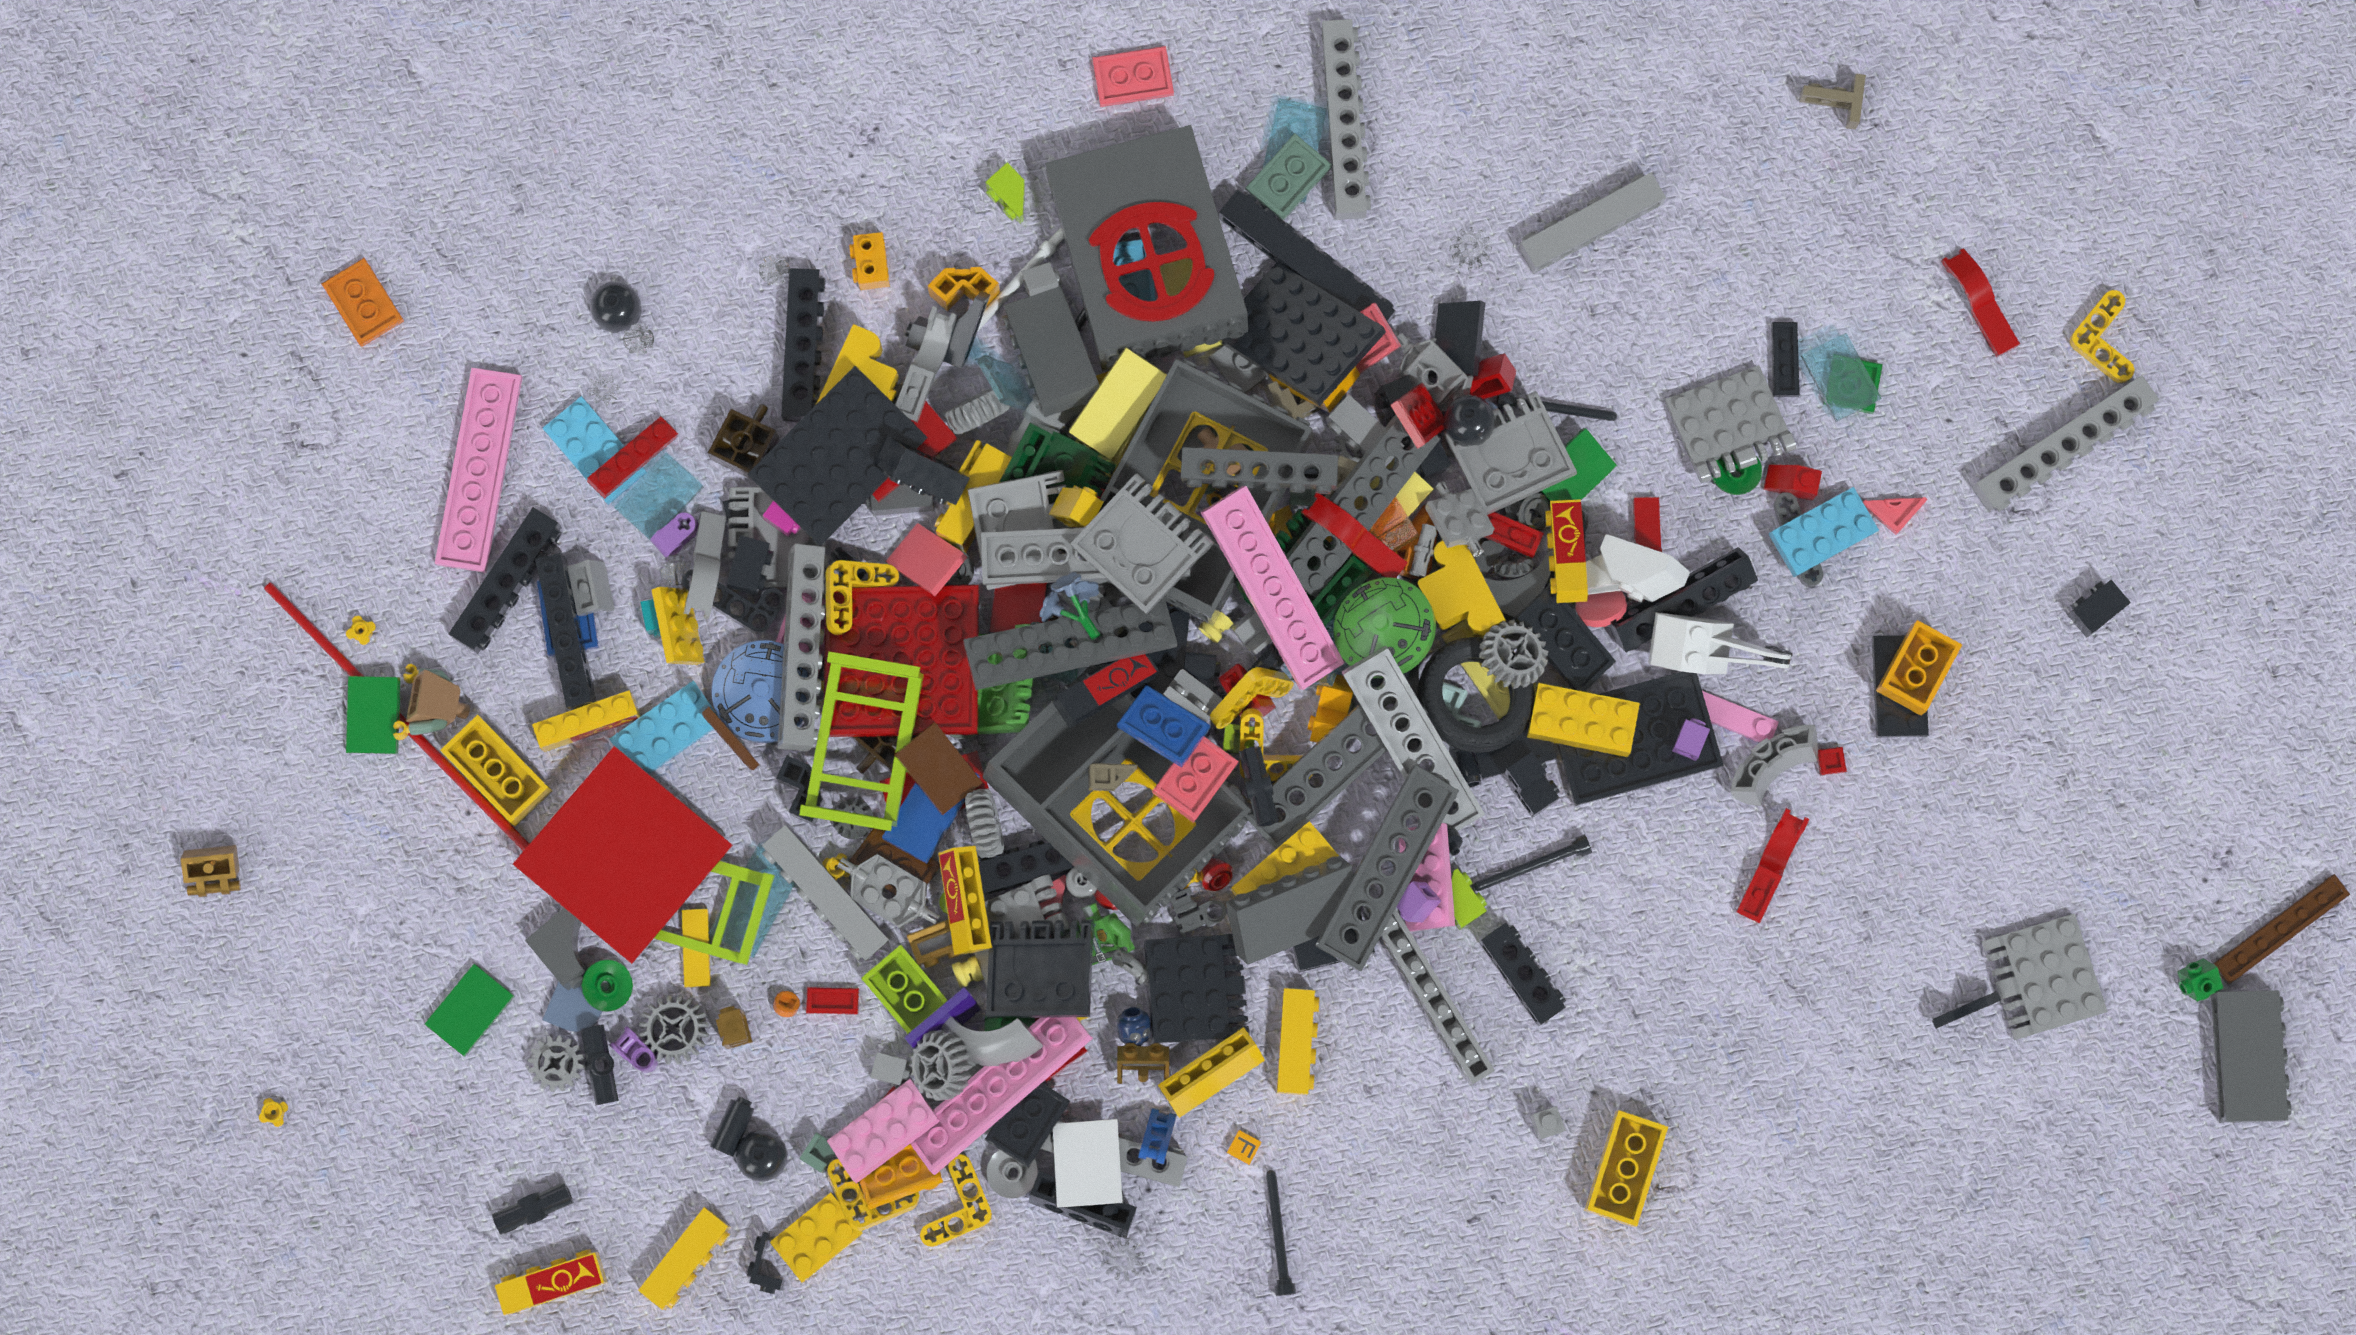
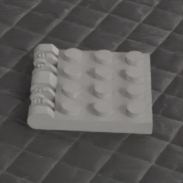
M1759 365L1665 399L1667 409L1701 484L1711 480L1710 471L1714 478L1721 476L1720 468L1716 462L1718 459H1723L1729 473L1736 471L1731 457L1732 454L1740 470L1757 464V457L1752 447H1755L1761 461L1767 460L1768 453L1763 445L1765 442H1770L1776 456L1783 454L1781 445L1786 453L1796 450L1794 438L1785 424Z
M1536 391L1526 395L1532 412L1523 397L1517 399L1518 407L1523 413V416L1519 418L1515 417L1513 409L1509 404L1503 406L1509 420L1507 423L1498 408L1494 409V430L1490 438L1481 445L1461 446L1453 442L1446 431L1443 432L1470 488L1479 500L1486 515L1577 475V471Z
M1063 470L967 489L981 563V533L1074 528L1049 515L1055 502L1049 504L1047 495L1059 494L1063 487L1066 488V485L1046 488V485L1065 481ZM1057 549L1053 553V560L1056 562L1067 558V552L1058 553ZM1032 550L1027 554V561L1030 563H1037L1041 559V553L1037 550ZM1006 551L1001 556V562L1004 564H1012L1015 561V554L1011 551ZM1015 584L986 585V589L990 590Z
M1137 473L1070 545L1147 615L1195 562L1210 549L1214 542L1205 535L1191 549L1190 547L1203 533L1200 529L1193 531L1187 540L1183 542L1178 536L1189 527L1191 521L1185 518L1171 531L1170 528L1180 519L1182 513L1170 502H1167L1153 515L1152 512L1164 500L1161 494L1156 496L1145 508L1140 502L1150 494L1153 487L1148 483L1133 497L1132 495L1145 482Z
M760 487L729 488V499H749V502L729 503V509L734 511L749 509V517H732L729 519V524L734 526L748 524L749 528L729 529L728 547L732 549L737 548L736 538L738 542L740 535L770 543L774 556L771 566L766 565L764 575H767L764 589H787L790 549L794 544L819 545L802 529L796 534L792 532L787 537L764 521L763 514L773 500ZM735 552L728 553V559L733 560ZM803 569V573L807 578H814L813 572L810 569Z
M1050 875L1036 878L1031 883L986 901L985 908L989 932L991 921H1002L1004 939L1005 922L1012 921L1014 925L1013 939H1020V924L1022 921H1028L1029 939H1031L1033 920H1051L1053 925L1052 939L1055 937V923L1057 920H1063L1064 935L1070 932L1065 914H1055L1061 911V903H1053L1043 909L1040 906V903L1052 899L1057 894L1056 890L1051 888L1053 887V882ZM989 949L975 952L986 986Z
M2075 913L1982 941L1984 951L2002 946L2004 949L2003 951L1987 955L1988 961H1996L2006 956L2009 966L1999 967L1991 971L1993 977L2011 972L2013 976L1995 982L2001 999L2018 994L2020 1000L2003 1005L2004 1011L2016 1009V1007L2023 1006L2025 1012L2024 1016H2017L2008 1020L2009 1026L2028 1021L2029 1024L2011 1030L2014 1040L2108 1012Z

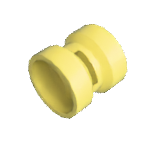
M1220 612L1213 626L1203 621L1198 629L1211 641L1218 643L1222 638V632L1229 630L1233 622L1224 613Z
M976 956L969 957L964 963L956 962L951 964L960 988L968 986L971 981L979 982L984 980Z

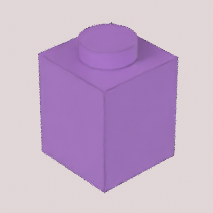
M1691 718L1689 721L1686 719L1672 751L1696 761L1699 758L1710 729L1706 728V724L1700 720Z
M1412 881L1397 905L1399 915L1407 922L1423 923L1441 902V899L1427 882Z

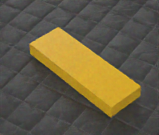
M709 909L682 910V931L684 937L710 944ZM683 947L684 987H711L710 955Z

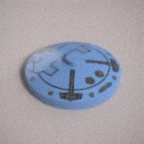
M767 640L743 644L730 652L716 670L712 682V701L715 711L726 727L742 739L757 743L778 741L784 644ZM797 668L799 676L803 678L808 677V673L804 668ZM796 692V699L801 703H805V695L801 692ZM799 717L794 718V723L797 727H801L804 724L803 719Z

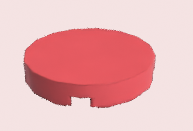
M1622 591L1588 595L1587 602H1576L1575 609L1577 615L1586 626L1605 627L1611 625L1610 621L1615 619L1618 621L1623 617L1627 609V602Z

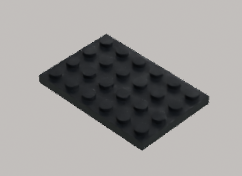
M1276 262L1243 299L1247 310L1248 332L1239 338L1228 337L1221 339L1219 342L1321 406L1386 331L1382 325Z
M854 366L747 475L802 530L821 546L889 478L880 473L882 468L875 464L888 436L916 449L928 437Z
M1682 671L1598 694L1640 703L1631 753L1628 757L1557 743L1575 806L1724 766L1698 675L1691 672ZM1691 718L1704 722L1706 724L1705 727L1710 729L1699 758L1696 761L1672 751L1686 719L1690 721Z

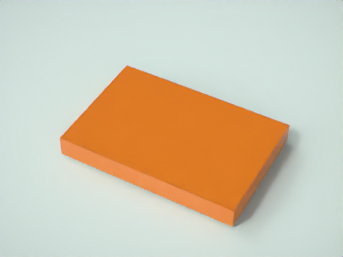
M365 258L321 283L361 347L404 322V319Z

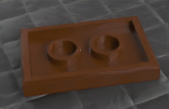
M704 705L699 710V713L750 770L754 771L760 764L711 708Z
M935 722L894 754L941 815H944L966 797L967 793H971L982 783Z
M876 828L872 829L849 860L854 865H860L878 854L927 883V885L940 869V864L933 858H930L926 864L883 840L882 836L886 830ZM888 884L884 887L896 896L897 889L894 885Z

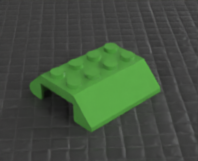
M1033 624L1015 625V628L1025 627ZM1017 649L1013 652V656L1017 659H1024L1027 656V652L1023 649ZM993 654L987 660L989 663L996 665L1002 661V658L997 654ZM1033 678L978 690V734L1020 732L1029 724L1028 713L1030 712V705L1026 704L1025 701L1031 697L1032 690L1030 688H1032Z

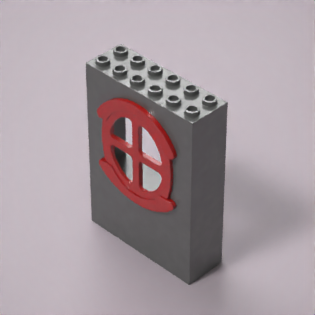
M1191 125L1045 163L1048 184L1102 371H1110L1126 347L1145 360L1152 357L1163 358L1170 355L1171 352L1179 350L1190 351L1198 345H1212L1228 337L1239 338L1248 332L1246 306ZM1151 223H1161L1173 228L1184 238L1187 247L1157 255L1153 248L1148 225ZM1132 228H1137L1140 232L1146 258L1120 266L1115 265L1113 257L1118 241L1125 232ZM1185 258L1191 259L1193 267L1188 283L1179 294L1169 296L1165 289L1160 266ZM1149 269L1152 273L1158 299L1149 302L1134 297L1121 285L1119 277L1128 273Z

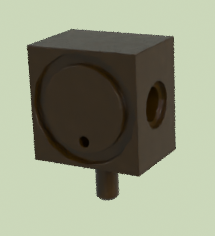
M759 404L753 418L730 409L708 451L710 459L751 479L747 474L779 440L776 430L761 423L768 407L764 404Z
M898 736L852 737L854 742L868 753L856 767L861 774H864L875 760L892 774Z

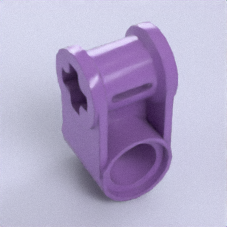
M680 513L666 526L659 529L651 537L650 541L669 560L696 536L698 522L689 513ZM686 521L689 524V530L684 529L683 522Z
M628 1026L624 1028L625 1032L615 1042L609 1044L622 1058L641 1072H652L658 1066L656 1053H653ZM649 1053L651 1057L650 1063L645 1067H641L639 1058L641 1055Z

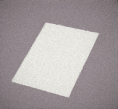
M1117 1119L1056 1124L1053 1129L1057 1207L1123 1203Z

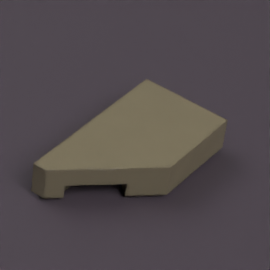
M1092 763L1088 768V790L1115 791L1136 771L1137 765Z

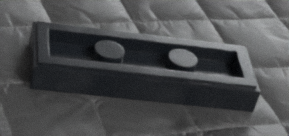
M1772 322L1773 397H1799L1798 322Z

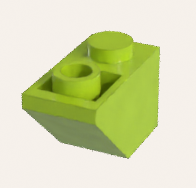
M1007 162L985 182L986 194L994 203L999 201L1004 207L1003 212L1010 220L1016 219L1021 224L1024 221L1025 180Z
M1457 868L1452 872L1451 880L1455 925L1460 931L1486 913L1485 906L1487 903L1479 892L1474 893L1470 887L1473 883L1465 871L1461 873Z

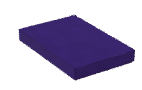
M962 988L905 1036V1040L914 1048L918 1046L917 1042L923 1039L924 1034L930 1031L941 1030L944 1023L951 1016L963 1025L978 1013L981 1008L965 988Z

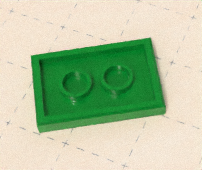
M1582 428L1564 446L1577 471V475L1540 492L1549 501L1582 500L1617 465L1586 428Z
M348 676L346 753L398 754L399 740L395 739L393 734L399 733V729H394L393 725L399 721L400 677Z
M473 964L424 1025L462 1056L466 1057L515 996L480 967Z

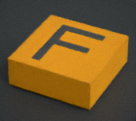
M1239 1130L1227 1154L1250 1165L1262 1142Z

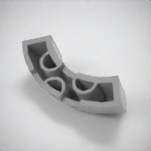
M1032 401L1022 413L1024 419L1018 430L1013 429L1006 454L1011 457L1013 456L1030 422L1059 431L1071 418L1081 413L1087 403L1044 417L1042 409H1036L1034 401Z
M1801 725L1782 730L1783 733L1771 739L1766 738L1751 750L1752 753L1744 763L1739 765L1734 775L1730 790L1733 797L1746 804L1761 806L1767 788L1778 775L1798 764L1817 762L1818 740L1815 725Z
M951 1016L941 1028V1030L946 1032H953L954 1037L961 1038L960 1045H965V1053L971 1055L968 1061L978 1063L981 1066H1000V1064L1011 1061L1018 1062L1031 1056L1043 1047V1044L1033 1031L1018 1018L1000 1029L981 1032L965 1028Z

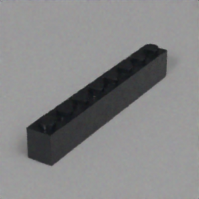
M1237 189L1219 211V220L1275 263L1282 264L1359 312L1376 303L1388 324L1394 318L1396 310L1393 309L1394 305L1384 297L1380 299L1374 294L1371 286L1365 282L1359 283L1355 280L1354 274L1345 267H1342V269L1334 263L1335 260L1326 252L1321 254L1314 248L1315 245L1311 240L1306 237L1301 238L1295 234V229L1287 222L1281 223L1274 218L1276 215L1265 206L1261 208L1256 204L1255 198L1248 192L1244 191L1242 193Z

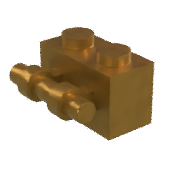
M236 845L184 850L180 858L184 883L196 882V885L187 886L188 896L198 895V897H207V894L211 893L227 895L231 894V891L241 890L240 880H229L236 878L240 870ZM220 880L219 883L206 884V881Z

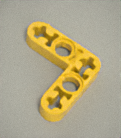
M2111 290L2100 299L2072 333L2070 345L2114 382L2125 383L2132 378L2135 370L2134 365L2100 338L2101 334L2125 306L2126 300L2124 295L2118 290ZM2116 298V305L2107 313L2104 309L2109 304V299ZM2093 315H2100L2104 319L2102 327H2095L2092 324L2091 317ZM2089 330L2091 334L2086 338V343L2080 345L2078 343L2079 337ZM2098 349H2104L2108 353L2107 361L2101 362L2096 358L2095 354ZM2115 358L2117 361L2111 368H2108L2107 366ZM2124 366L2126 368L2125 373L2127 375L2123 374L2122 376H2119L2117 374L2119 371L2118 368Z
M844 560L835 561L830 564L825 573L826 625L829 632L834 635H842L852 627V587L893 586L899 579L897 569L889 564ZM838 567L839 572H843V576L839 577L838 574L834 573V570H836ZM859 568L866 570L868 573L867 581H861L857 577V570ZM886 572V575L891 578L886 582V578L877 577L875 579V575H881ZM835 591H839L844 595L845 600L843 604H837L834 601L833 594ZM844 609V611L841 613H839V611H834ZM838 618L841 622H844V625L840 628L839 624H836L834 621Z
M1261 667L1253 668L1245 674L1211 712L1210 720L1216 728L1222 729L1228 726L1257 694L1280 698L1293 688L1294 683L1284 672Z
M1254 708L1247 709L1241 714L1240 751L1246 749L1244 746L1245 742L1252 739L1259 743L1258 747H1261L1263 755V714ZM1251 717H1254L1256 721L1254 723V732H1249V720ZM1263 755L1266 772L1269 773L1271 781H1276L1288 770V764L1292 766L1303 755ZM1239 759L1240 775L1245 778L1241 760ZM1274 763H1280L1284 769L1280 773H1273L1269 767Z
M959 1154L948 1165L964 1209L925 1225L920 1232V1238L927 1246L935 1247L983 1227L992 1218L991 1208L972 1162L965 1155ZM957 1159H960L961 1162H967L968 1166L964 1167L967 1176L970 1173L973 1175V1178L965 1179L960 1184L957 1178H962L961 1173L958 1170H953ZM967 1183H974L978 1188V1192L973 1198H967L963 1194V1187ZM980 1197H982L983 1202L978 1203L981 1210H987L988 1213L984 1216L985 1221L980 1222L979 1219L974 1220L973 1215L976 1214V1209L974 1205L970 1208L967 1205L968 1202H975ZM954 1217L961 1218L964 1223L963 1229L960 1232L955 1233L949 1229V1221ZM944 1222V1227L950 1235L949 1237L944 1238V1233L936 1236V1242H932L931 1239H925V1235L928 1234L927 1229L932 1228L933 1231L941 1229L939 1223Z
M835 1159L828 1165L827 1176L848 1224L856 1231L866 1230L916 1208L919 1203L920 1195L919 1192L911 1194L914 1195L911 1203H908L907 1200L899 1202V1209H896L895 1201L889 1202L891 1210L887 1214L879 1213L876 1208L869 1210L859 1184L851 1179L846 1170L843 1171L845 1183L842 1185L839 1175H833L835 1167H839L840 1170L845 1169L840 1160ZM846 1189H853L857 1193V1197L853 1201H846L842 1197V1192ZM858 1205L860 1215H866L864 1223L860 1224L859 1220L854 1221L856 1213L853 1207Z

